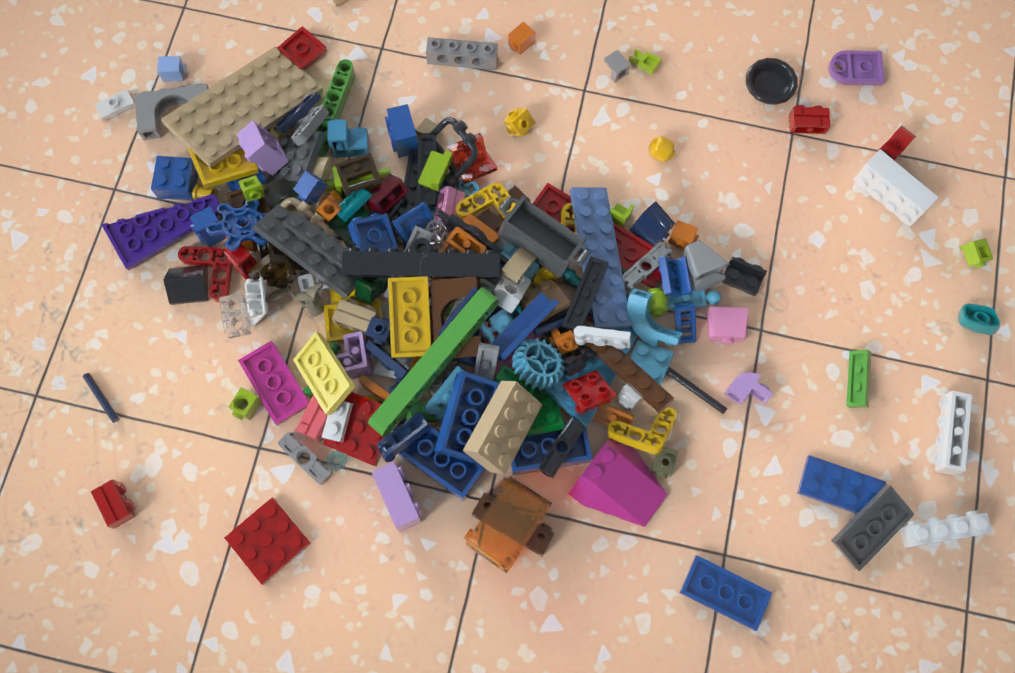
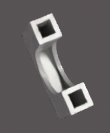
M199 83L193 86H179L171 89L136 93L137 132L143 140L161 138L160 119L162 113L172 105L187 103L209 89L208 85Z

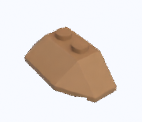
M549 279L541 282L537 287L525 291L518 306L523 311L540 293L544 294L550 301L556 299L559 303L541 321L543 322L569 307L577 289L570 284ZM515 313L514 317L516 318L520 313Z

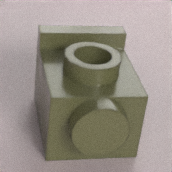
M664 447L661 453L655 454L651 472L656 473L655 476L667 479V477H671L679 451ZM662 460H667L668 466H664Z

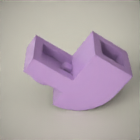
M747 372L737 376L729 385L724 395L740 405L749 394L765 404L774 393L766 385L757 382L761 377L760 375Z

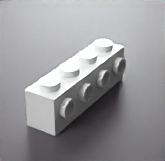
M951 391L940 399L941 415L937 421L939 434L936 437V446L938 447L937 454L934 457L936 472L950 475L966 472L972 402L971 394Z
M978 510L965 512L966 516L959 517V513L946 515L945 520L933 517L926 519L927 523L920 524V520L907 522L908 526L900 529L904 548L982 536L993 533L988 514H979Z

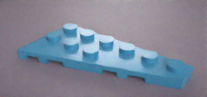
M632 326L630 328L614 329L616 331L631 332L630 348L621 349L626 355L638 336ZM597 356L595 360L585 362L586 367L570 377L563 372L562 378L555 386H551L547 390L544 388V391L573 419L578 420L585 426V431L598 408L596 407L594 410L590 408L584 414H577L575 411V406L577 405L563 388L562 384L597 370L608 385L611 386L616 374Z

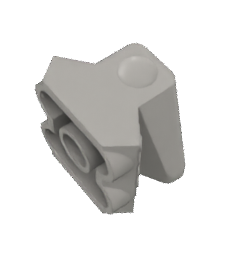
M699 240L685 247L683 256L687 258L693 291L701 292L720 284L726 278L722 270L729 266L728 261L704 242Z

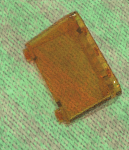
M509 476L508 479L506 477L502 479L498 485L501 489L475 529L470 528L464 537L467 540L465 542L466 546L505 573L510 570L552 505V502L512 476Z

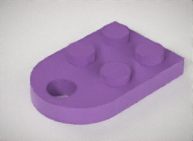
M840 51L833 56L829 63L828 69L831 77L840 84L882 86L885 82L882 51ZM834 65L841 66L842 70H837Z

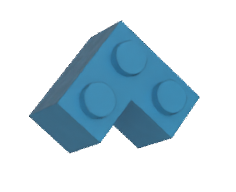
M342 119L328 121V143L333 158L359 157L369 153L367 128L356 127L349 129L347 121Z

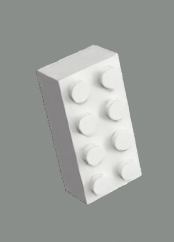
M881 149L864 165L854 178L859 187L864 188L874 199L882 203L888 211L894 213L901 222L909 227L939 198Z

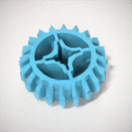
M538 338L524 341L516 348L512 357V367L515 368L514 374L520 375L519 380H524L525 386L530 384L532 389L538 387L539 390L544 388L547 390L551 386H555L562 378L565 367L562 366L564 365V360H561L562 354L557 353L558 348L554 349L551 347L552 343L546 344L545 339L541 342Z

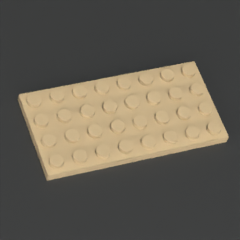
M275 46L161 118V120L174 135L212 168L241 148L237 134L252 120L265 130H268L280 122L306 96L311 93H318V95L323 93V87L303 69H299L277 50Z

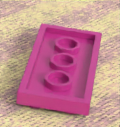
M272 340L238 360L276 426L307 408L309 404L308 399Z

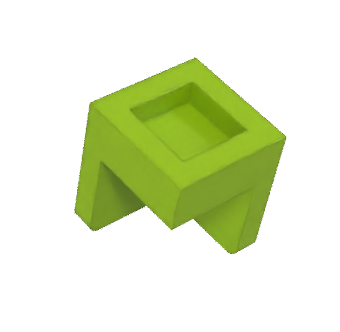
M617 203L609 211L612 215V221L624 228L632 216L635 206L631 204L629 209Z

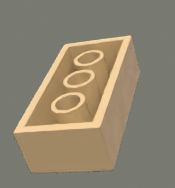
M501 381L463 451L490 473L506 475L543 404L517 381Z

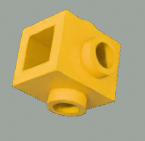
M520 107L510 111L507 114L508 117L503 120L507 132L510 135L520 137L526 135L529 129L536 123L528 109Z

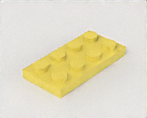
M315 332L293 361L325 414L332 415L355 388V385L323 335Z

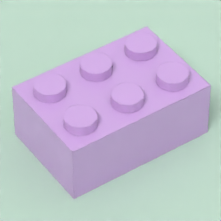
M393 461L372 471V475L396 529L399 532H403L422 523L420 519L423 516L418 503H413L412 501L415 496L409 483L406 485L404 483V480H407L401 465L396 466Z

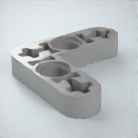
M323 105L312 108L291 127L295 131L291 139L297 146L305 143L329 114L327 109Z

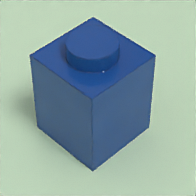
M305 171L293 190L299 194L298 198L302 201L317 203L328 184L317 175Z

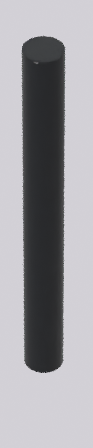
M669 367L667 375L720 413H725L727 407Z

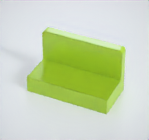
M445 150L444 154L431 151L418 183L439 191L452 162L453 152Z

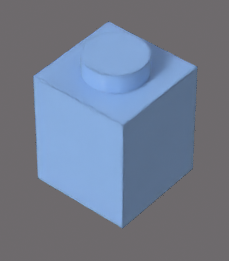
M180 56L158 57L157 73L163 82L184 81L187 66L186 63H183Z

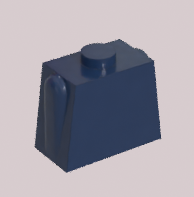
M655 201L642 213L629 230L639 238L655 246L659 241L664 242L670 236L668 232L675 225V222Z

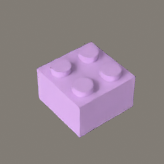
M254 120L237 134L240 140L239 145L246 153V159L250 163L254 162L263 172L267 171L273 176L289 162L278 139Z

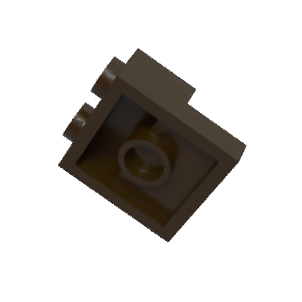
M268 254L251 268L248 273L249 277L259 280L260 277H263V280H267L268 286L284 288L287 284H292L298 275H303L305 269L289 256Z

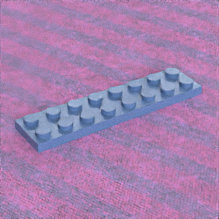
M572 187L570 189V197L576 232L579 237L587 239L584 246L590 252L589 257L582 265L583 273L590 256L609 262L608 269L590 310L592 324L596 328L601 329L630 328L632 325L627 314L628 303L624 281L621 278L622 270L612 215L609 212L610 204L607 188Z

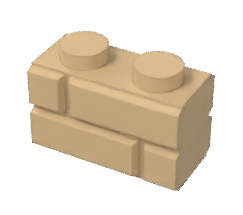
M348 298L347 301L340 299L332 320L335 325L354 332L362 331L365 334L371 317L379 319V316L374 307L365 305V307L360 306L357 301Z

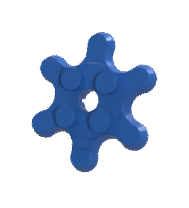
M246 200L245 205L241 208H232L229 204L223 203L216 208L223 219L220 222L207 225L206 231L213 237L227 236L228 239L225 245L230 251H237L241 243L248 240L255 241L263 246L268 243V240L254 231L253 228L267 213L257 211L260 204L259 200L250 202ZM243 223L247 224V225H245V228H243V226H239V225H240V224H243Z

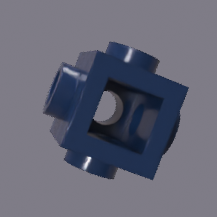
M371 317L365 335L374 340L373 343L384 347L385 344L391 346L390 319L383 317V319Z

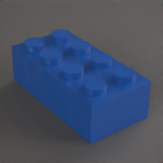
M464 371L456 373L434 452L467 462L478 463L466 454L463 449L500 383Z
M563 429L526 436L511 463L512 476L538 472L540 464ZM587 429L586 431L583 430L560 468L591 462L592 454ZM564 444L556 446L559 452L567 451V447Z
M433 427L398 453L402 459L463 502L486 471L479 463H471L434 452L440 432Z

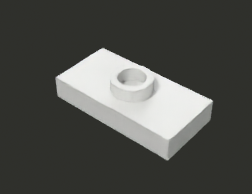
M126 89L94 104L100 118L105 121L135 107V103Z

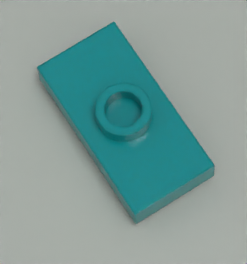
M366 189L351 193L352 195L347 196L339 204L341 210L337 215L344 222L372 197Z

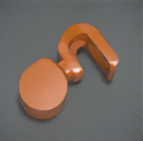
M332 190L324 198L316 211L326 220L330 221L341 210L339 204L344 199Z

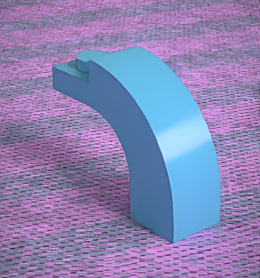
M634 288L629 294L627 314L635 333L646 343L657 347L660 341L669 346H677L681 340L682 332L657 324L649 311L653 294Z

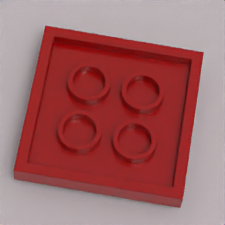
M350 392L344 400L353 404L344 441L338 442L325 438L323 445L377 467L382 455L377 448V444L385 437H382L368 424V421L381 406V403Z
M273 497L224 537L261 585L269 581L311 544Z

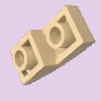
M520 247L502 268L501 273L515 283H518L537 257Z

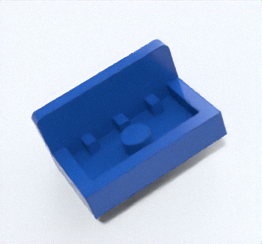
M666 256L658 258L664 293L675 298L692 293L693 289L687 258L684 256L678 259Z

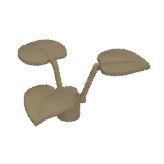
M312 275L314 286L296 295L290 290V286H286L272 292L265 301L270 303L284 295L290 294L293 296V301H298L304 309L308 310L313 318L324 312L319 295L323 284H317L316 277Z

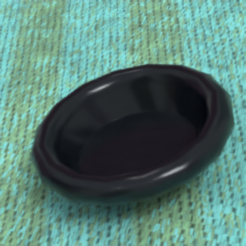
M764 58L757 60L749 67L746 73V87L756 100L765 104L778 105L787 102L794 96L798 88V77L788 63L777 58Z

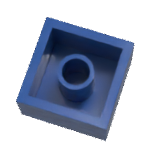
M408 104L388 108V116L385 117L393 152H397L398 158L409 156L410 151L418 152L417 135Z
M157 156L151 190L158 199L193 200L192 192L197 184L199 175L192 158Z

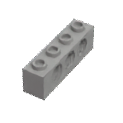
M428 37L426 46L427 64L496 70L498 43Z

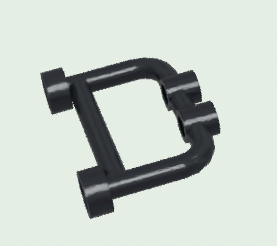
M446 117L428 135H438L447 125L451 124L454 131L460 135L463 143L471 151L470 157L459 168L453 162H451L448 168L451 172L445 176V180L455 188L460 183L458 178L477 160L478 148L475 142L478 139L471 132L467 134L468 126L462 120L458 122L453 117ZM437 141L436 152L444 154V149Z

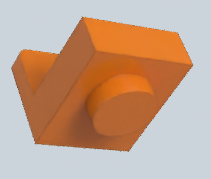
M558 329L550 331L551 337H548L549 341L552 343L553 348H558L560 354H565L578 348L572 331L560 334Z

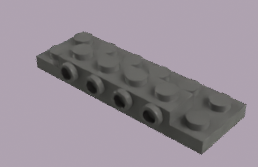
M278 204L254 225V231L344 299L355 290L356 279L359 277H345L342 275V251H348V247H342L336 237H329L325 234L320 225H313L309 222L308 217L304 213L299 214L294 211L291 214Z

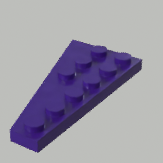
M215 194L193 199L189 203H179L167 209L160 208L138 214L133 218L126 220L123 218L111 224L104 223L101 225L124 267L127 270H131L191 233L193 230L190 225L193 222L190 216L209 206L216 216L220 215L216 208L221 203Z

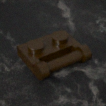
M371 153L335 164L346 197L352 195L351 193L374 185H382ZM373 174L374 178L348 186L347 182Z

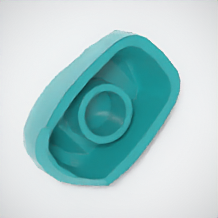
M964 304L958 313L960 326L973 332L993 335L1001 327L995 309L987 306Z

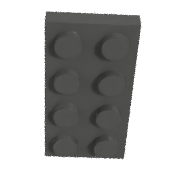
M886 484L831 542L856 570L860 571L915 514L894 488Z

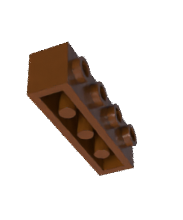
M491 492L489 494L483 493L472 512V516L542 557L555 534L552 532L553 528L545 523L539 525L534 522L535 518L525 512L522 515L516 511L517 507L508 502L506 505L503 504L495 494Z

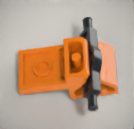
M442 209L439 210L436 216L446 222L444 226L452 232L438 253H446L448 249L457 250V253H465V250H477V253H485V250L497 251L496 254L501 255V264L506 265L509 259L501 254L502 249L495 245L500 238L497 235L498 233L471 213L461 220L454 214L449 216ZM431 278V279H432V280H442L443 278Z

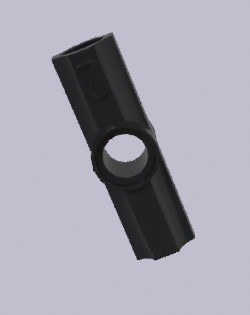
M570 417L560 435L554 441L553 446L538 468L547 477L553 479L585 428L581 422ZM564 444L567 447V451L559 452L556 446Z

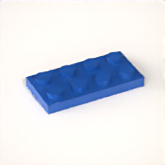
M809 455L806 458L797 494L857 514L886 485V481Z
M695 555L679 593L753 631H757L773 592Z

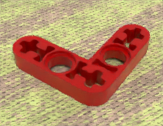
M195 246L182 247L178 251V258L183 264L213 267L209 294L215 302H224L229 295L233 264L230 260L226 258L225 261H222L221 259L225 256L224 251L226 249ZM189 252L192 256H188L186 259L184 255H187ZM210 253L211 257L209 260L203 261L201 260L202 255ZM225 271L227 273L226 277L222 280L217 279L218 273ZM218 284L221 285L220 290L223 292V294H219V297L215 294L219 292Z

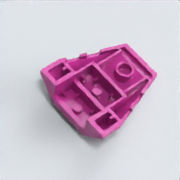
M610 438L605 442L568 493V495L584 507L610 514L643 527L647 525L668 495L634 447Z

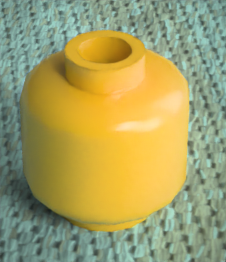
M662 135L657 138L654 137L648 147L650 156L662 163L668 159L672 160L676 153L674 149L675 143Z

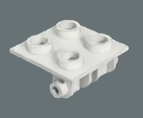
M260 277L257 282H254V279H247L245 283L246 298H249L246 300L247 309L252 319V326H255L268 312V303L265 301L266 285L263 283V277Z

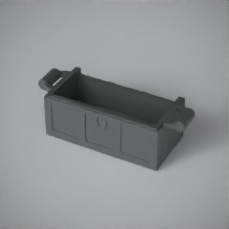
M523 195L520 200L508 196L499 207V210L506 218L502 222L497 235L517 249L522 247L536 256L535 261L560 278L571 263L582 266L589 257L590 252L584 246L587 240L585 237H579L566 228V226L546 214V212L530 203L526 196ZM514 202L516 205L510 213H507V209ZM582 249L583 252H582L581 255L578 257V259L575 260L574 258H575L576 255L579 253V251Z

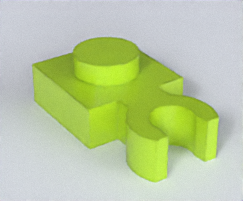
M637 49L634 50V56L636 57L629 56L631 64H638V69L651 75L662 64V58L649 52L643 55Z

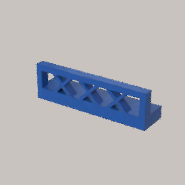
M540 293L490 344L500 347L498 359L502 362L559 302L556 299L550 301L544 294Z

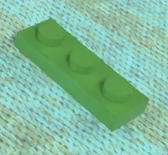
M868 349L849 351L846 405L848 408L869 407L871 351Z

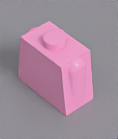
M709 307L706 315L708 336L711 342H722V344L730 345L741 343L747 338L748 308Z

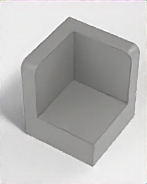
M618 50L604 58V62L612 70L611 79L614 83L629 74L631 64Z

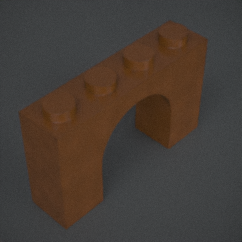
M474 276L430 281V286H428L429 298H431L429 312L433 320L430 332L431 336H434V342L440 336L437 332L445 324V315L448 308L454 302L464 300L474 286L481 289L480 278ZM472 336L453 359L477 357L480 342L485 343L483 336Z

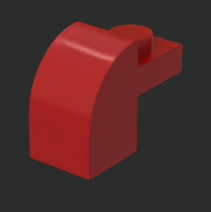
M901 125L880 149L895 161L916 136Z

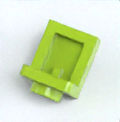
M256 175L238 181L247 202L258 200L265 196L263 185L259 182Z

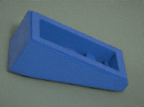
M693 302L675 303L676 331L682 333L691 332L689 336H682L678 344L696 342V306ZM681 318H690V320H681ZM690 325V328H681V326Z

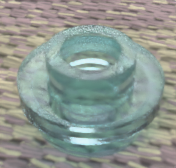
M337 450L330 452L326 459L328 467L335 471L344 468L347 462L345 454ZM335 458H340L338 464L333 463Z

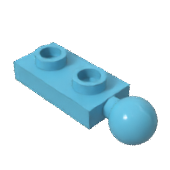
M705 290L698 293L693 291L678 298L668 295V310H674L675 303L693 302L696 308H705L706 302L711 305H717L720 303L722 296L717 290H711L707 294H705Z

